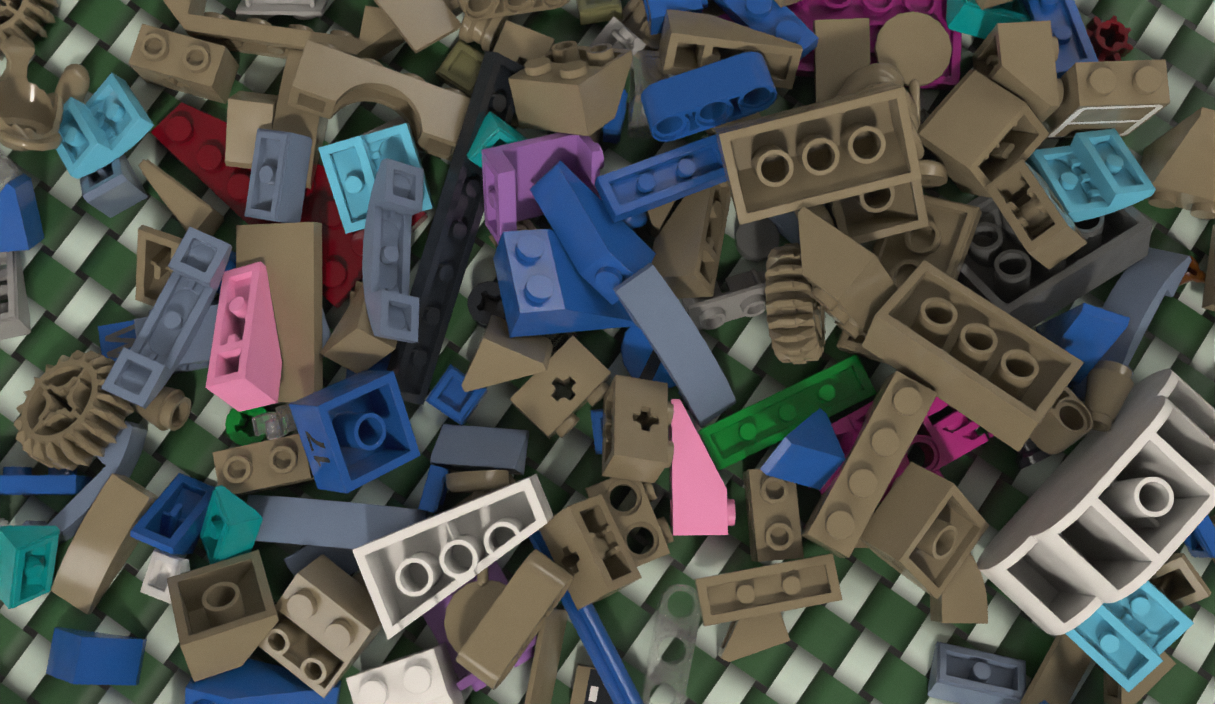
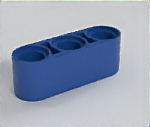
M750 51L655 82L643 90L641 103L653 138L658 141L668 142L761 112L774 104L778 93L763 55Z

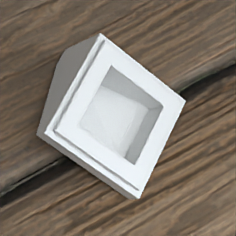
M154 548L140 592L172 604L167 578L190 571L189 560Z

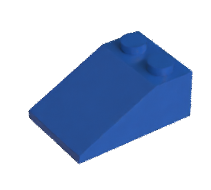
M536 229L505 231L502 233L493 260L510 338L636 326L620 300L611 305L579 274L554 230Z

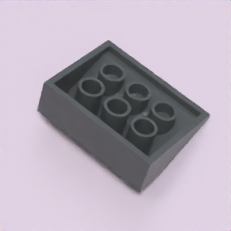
M979 196L967 203V205L980 207L982 214L957 281L1032 328L1148 255L1153 224L1132 205L1107 215L1075 222L1074 224L1088 243L1049 270L1028 254L994 200Z

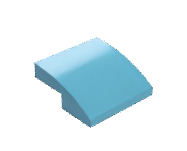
M111 73L86 104L73 97L66 101L63 107V120L59 129L63 141L56 151L70 176L79 179L105 167L122 156L139 142L154 124L127 82Z
M409 123L356 136L318 148L345 234L365 229L372 188L383 159L389 158L423 169ZM425 173L423 176L422 211L435 208Z
M1115 128L1076 133L1070 146L1037 149L1026 161L1043 177L1074 223L1124 209L1152 196L1156 190Z
M1148 580L1139 589L1122 600L1114 603H1103L1088 619L1065 634L1129 693L1163 662L1160 654L1194 623Z

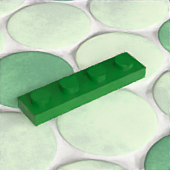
M856 354L711 424L697 433L717 471H720L783 440L785 436L819 408L830 417L877 393Z

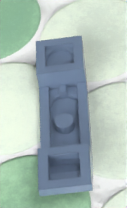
M386 158L381 161L376 174L365 222L362 259L364 298L374 336L416 343L418 342L419 298L409 296L412 215L422 212L424 169Z
M189 226L168 265L173 271L131 349L123 347L101 389L144 409L149 406L167 383L196 336L225 272L232 250L230 244Z
M1149 247L1146 257L1125 270L1106 299L1102 309L1129 317L1130 320L1128 327L1099 361H1114L1130 368L1128 365L1163 297L1174 296L1192 261L1190 256ZM1087 376L1080 384L1074 385L1072 390L1080 401L1085 402Z
M647 264L613 288L634 324L644 333L679 389L678 394L701 428L737 403L724 373L702 335L653 264Z
M126 420L125 424L128 428L118 432L115 437L117 444L109 443L105 447L104 457L96 456L105 467L48 524L45 521L26 520L21 526H57L60 530L58 545L75 536L84 517L111 474L125 475L128 478L131 476L140 458L148 430L142 424Z
M248 495L247 504L255 509L263 519L255 541L352 550L427 518L428 511L295 497Z

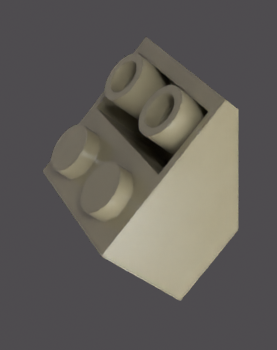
M1051 21L997 23L972 55L973 70L978 71L1027 103L1041 123L1055 112L1062 103L1064 87L1062 80L1057 78L1055 64L1059 54V44L1057 37L1052 36Z
M562 41L554 44L551 47L552 51L546 55L527 61L524 64L525 68L508 78L520 128L590 136L616 116L633 59L632 51L628 49H615L609 43L577 46L576 41Z
M971 69L918 128L922 144L937 162L942 163L947 168L948 176L960 191L988 198L992 197L985 186L1020 160L1026 161L1049 135V132L1027 103L978 71Z
M322 554L295 575L275 605L279 621L258 646L321 697L325 698L369 646L382 628V624L368 589Z

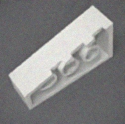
M537 474L382 536L352 550L388 640L539 530L554 517Z

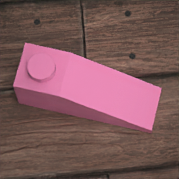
M260 261L225 271L223 274L205 388L239 412L278 403L282 359L266 266Z
M671 399L670 401L674 405L673 419L669 427V440L674 443L673 460L669 467L670 531L672 536L728 535V526H735V500L727 499V488L681 400Z

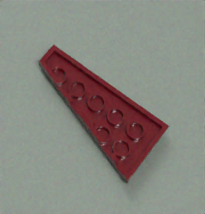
M181 102L151 131L167 149L248 225L282 223L245 216L251 169L226 166V122ZM317 164L312 188H305L300 222L322 223V295L338 309L350 297V291L355 290L356 281L363 282L362 259L365 229L345 234L325 168ZM422 211L412 215L411 234L428 218L426 212Z

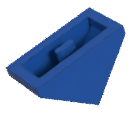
M24 173L9 181L0 192V252L30 250L45 238L32 180Z
M821 408L814 412L784 437L760 470L767 476L821 490L846 459L828 415Z
M178 473L132 528L130 537L173 555L193 554L200 538V532L215 487Z
M55 627L46 674L71 684L139 685L147 639Z

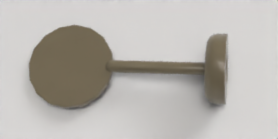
M912 11L897 14L886 21L877 34L874 51L877 63H889L900 70L904 78V86L909 87V93L918 107L917 115L920 127V86L932 83L943 74L950 63L952 47L949 35L940 22L928 14ZM918 159L922 176V189L934 188L947 183V168L942 163Z
M480 470L446 474V486L450 492L473 493V499L483 496L484 492H492L509 484V471ZM488 567L477 574V581L467 583L458 590L446 607L444 627L447 639L457 654H459L466 641L506 587L500 581L489 580Z

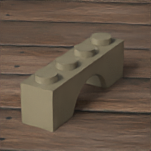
M307 40L291 86L287 105L331 119L340 109L352 103L367 101L383 104L397 112L406 123H409L417 150L452 161L471 98L458 89L441 88L427 83L416 74H402L385 68L374 59L358 58L346 54L330 43H316Z
M897 370L885 378L864 417L862 428L835 478L821 495L801 532L802 537L839 558H849L938 393Z

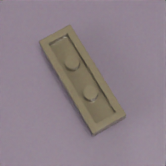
M833 553L694 579L703 626L843 600Z

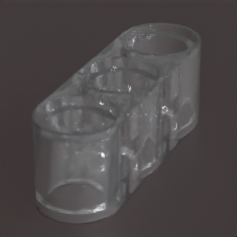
M684 583L668 585L661 592L658 600L641 688V697L644 704H653L650 701V693L655 685L660 683H667L675 690L674 699L670 704H684L701 616L697 591ZM677 591L687 592L692 600V607L684 616H674L668 609L669 597ZM668 637L679 638L683 643V653L675 661L663 660L659 655V646Z

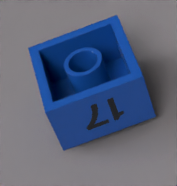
M364 370L289 404L318 489L347 494L421 456L394 371Z

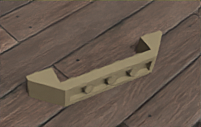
M163 0L190 37L225 46L228 51L287 59L289 49L303 51L306 41L310 40L316 43H330L346 54L378 61L405 42L404 38L379 6H365L360 37L356 38L352 33L342 30H333L330 34L314 32L311 28L300 24H290L288 28L272 26L269 22L258 18H248L246 22L230 20L227 16L220 13L205 12L207 0Z

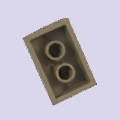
M803 206L798 212L802 273L814 288L810 295L824 306L822 309L836 320L834 323L854 339L859 334L866 337L875 314L898 288L875 254Z

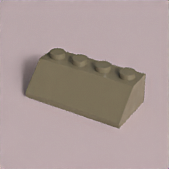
M893 83L714 129L724 173L740 225L801 210L803 206L809 208L922 179L905 88Z
M925 260L875 314L862 344V347L902 374L938 393L936 397L1018 452L1084 363Z

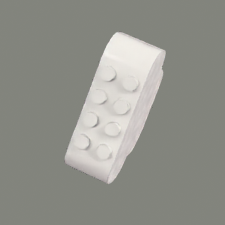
M1171 369L1155 372L1140 381L1132 388L1115 421L1112 423L1110 431L1091 430L991 540L977 561L978 569L1041 629L1051 635H1062L1073 630L1088 619L1103 603L1117 602L1135 592L1163 566L1215 507V409Z

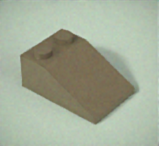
M1201 107L1144 148L1140 166L1156 189L1152 196L1146 198L1150 205L1165 209L1178 207L1189 210L1190 214L1196 218L1215 219V110Z

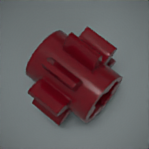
M1113 15L1110 20L1101 22L1095 16L1086 25L1087 34L1099 62L1121 61V57H1125L1133 50V46L1127 43L1128 33L1131 31V28H1125L1122 23L1117 21V16Z

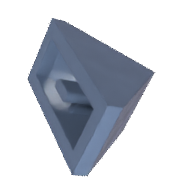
M125 154L105 167L80 178L84 199L110 218L148 197Z

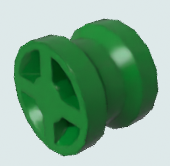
M265 406L241 412L232 408L227 415L225 423L226 432L230 439L241 446L275 439L279 430L276 415ZM247 417H248V418H249V422L247 423V427L242 428V427L245 426V423H246Z

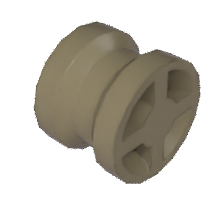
M465 15L461 23L462 28L459 31V38L467 43L475 41L481 44L483 51L493 52L505 22L509 20V16L471 20Z

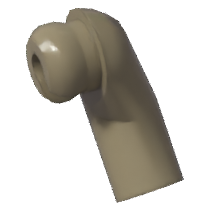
M70 64L64 69L55 92L47 94L54 102V105L56 94L61 96L64 104L70 97L83 103L91 82L87 69L80 64Z

